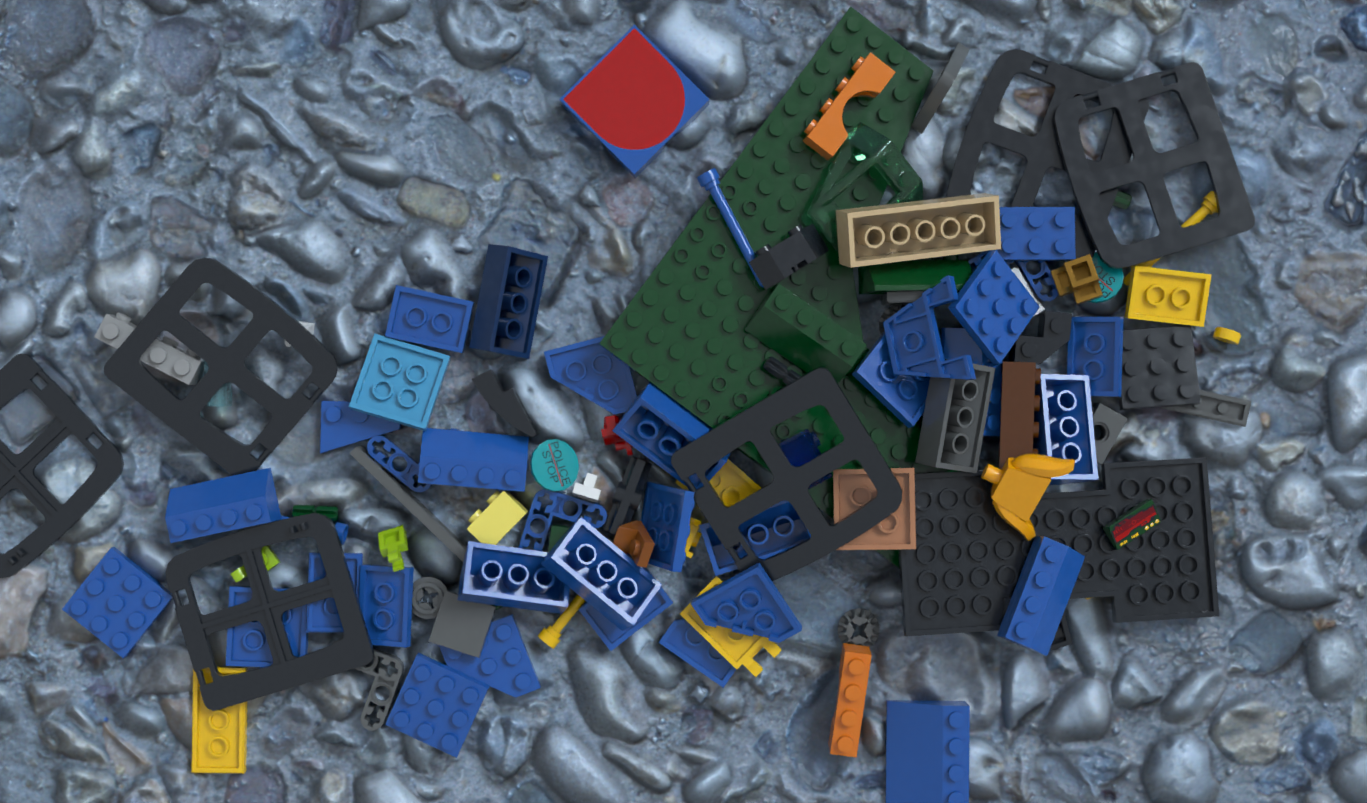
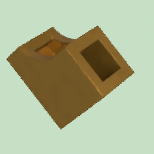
M1090 254L1065 262L1063 266L1051 271L1059 297L1072 293L1076 305L1103 296L1099 285V277Z

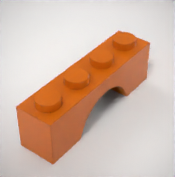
M871 52L865 59L862 56L857 59L851 67L854 71L850 79L843 78L835 89L839 92L834 100L828 98L819 110L823 115L818 121L813 119L804 130L807 136L803 142L827 161L834 156L849 136L842 120L843 109L847 101L857 96L875 98L896 73Z
M843 643L839 666L837 702L831 721L828 741L830 754L857 758L872 657L869 646Z

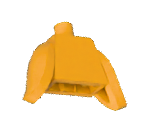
M1023 454L1016 458H1008L1002 469L987 464L981 478L993 483L991 498L997 513L1029 542L1036 536L1030 517L1051 482V477H1059L1072 472L1075 460L1055 458L1041 454Z

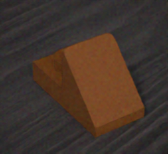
M636 520L619 526L613 544L620 550L632 556L637 566L647 568L655 543L642 521Z

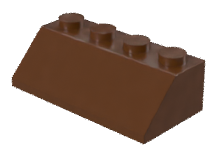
M1003 362L999 469H1002L1006 460L1010 457L1016 458L1023 454H1038V449H1033V438L1039 437V422H1034V411H1039L1040 395H1035V384L1040 385L1041 368H1036V362Z

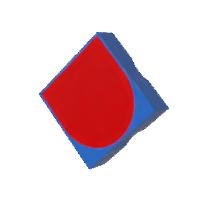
M634 24L559 100L561 105L587 131L594 134L606 146L609 153L636 178L662 152L666 144L674 136L682 132L709 106L710 99Z

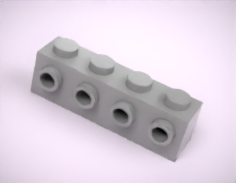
M117 312L116 315L106 314L94 338L118 349L137 326L130 323L132 319L122 313ZM164 336L163 339L157 337L142 354V362L188 385L196 386L208 366L207 362L191 349L187 348V350L178 347L179 342L167 336Z

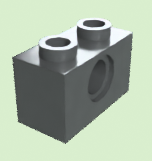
M1094 403L1092 406L1093 425H1097L1101 429V436L1095 440L1097 464L1102 465L1128 418L1101 403Z

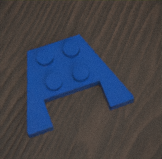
M945 276L935 287L926 290L912 304H907L883 322L894 374L964 380L976 379L971 355H963L945 361L934 313V307L959 300L954 276Z

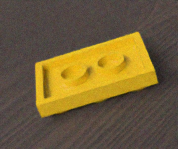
M1132 266L1124 318L1204 327L1211 274Z

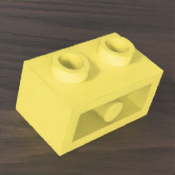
M497 490L486 501L489 506L483 512L478 509L469 518L468 521L471 525L467 530L479 542L497 545L529 512L507 490H504L502 493Z

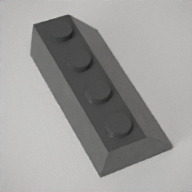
M973 364L975 380L930 377L915 463L936 468L977 473L995 373L994 367Z

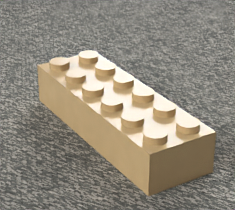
M982 193L836 210L839 264L850 268L1001 249L999 195Z

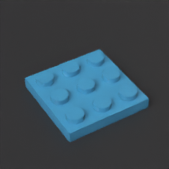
M374 333L349 408L426 432L451 359L450 356Z

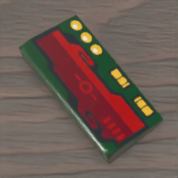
M1145 499L1102 528L1115 549L1119 550L1159 524L1161 520L1152 499Z

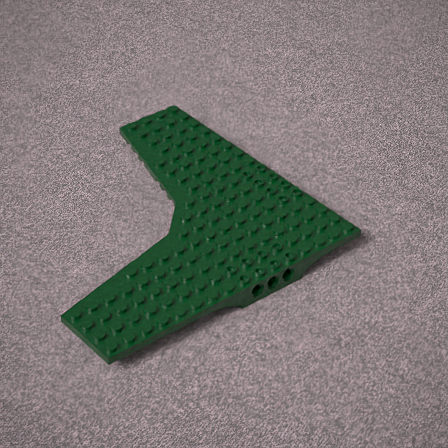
M850 7L719 181L720 184L718 186L756 257H758L755 253L757 250L767 244L772 248L789 238L787 232L801 224L805 228L812 223L814 224L829 251L778 283L863 341L853 274L854 267L850 268L839 264L836 210L877 206L880 204L934 71L854 8ZM871 52L896 73L875 98L857 96L847 101L843 109L842 120L849 136L834 156L827 161L803 142L807 136L804 130L813 119L816 121L820 119L823 113L819 110L828 98L835 99L839 93L835 89L843 78L850 79L854 71L851 67L860 56L865 59ZM711 193L599 343V345L647 381L654 384L712 429L787 385L782 382V378H776L763 368L764 363L769 357L776 358L786 365L788 370L792 369L800 376L807 374L744 330L773 286L766 290L764 287L759 286ZM865 347L853 367L841 379L838 385L890 468H915V474L957 472V470L915 463L923 416L921 415L913 427L908 428L852 375L853 371L869 352V349ZM822 405L802 411L771 428L772 435L793 466L805 464L844 440L843 434L828 410ZM745 442L736 448L762 469L772 474L752 442ZM852 460L838 469L864 468L858 460ZM833 472L809 485L808 491L818 508L834 520ZM875 550L900 569L898 550Z

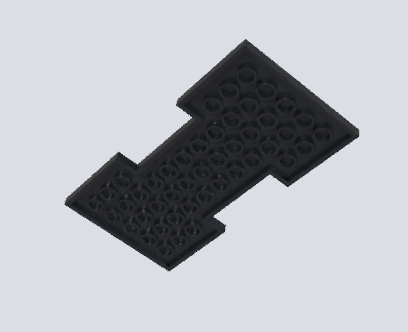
M1207 457L1103 463L1101 465L1103 490L1043 494L1030 517L1036 536L1050 538L1069 546L1085 556L1069 599L1111 596L1113 623L1219 616ZM977 470V473L957 471L915 474L916 549L898 550L904 636L999 631L1035 537L1028 542L1020 532L1000 517L992 503L991 488L993 483L981 478L984 470ZM1145 499H1152L1161 522L1119 550H1116L1102 527Z

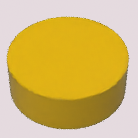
M1217 327L1212 337L1226 343L1238 345L1241 335L1234 330Z

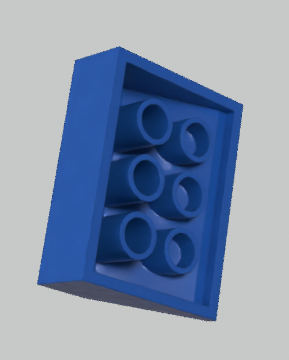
M886 700L885 803H969L970 706L965 701Z

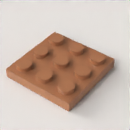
M890 468L902 489V502L899 508L880 523L836 550L916 549L915 468ZM836 469L833 471L834 524L861 508L877 495V489L864 469Z

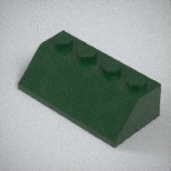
M958 255L942 256L943 260L925 258L858 267L859 295L900 291H926L929 288L935 287L941 282V279L948 275L954 276L956 290L959 293L973 274L968 260H959Z
M779 283L773 286L744 329L806 373L818 367L827 368L837 383L853 367L867 346L866 343Z

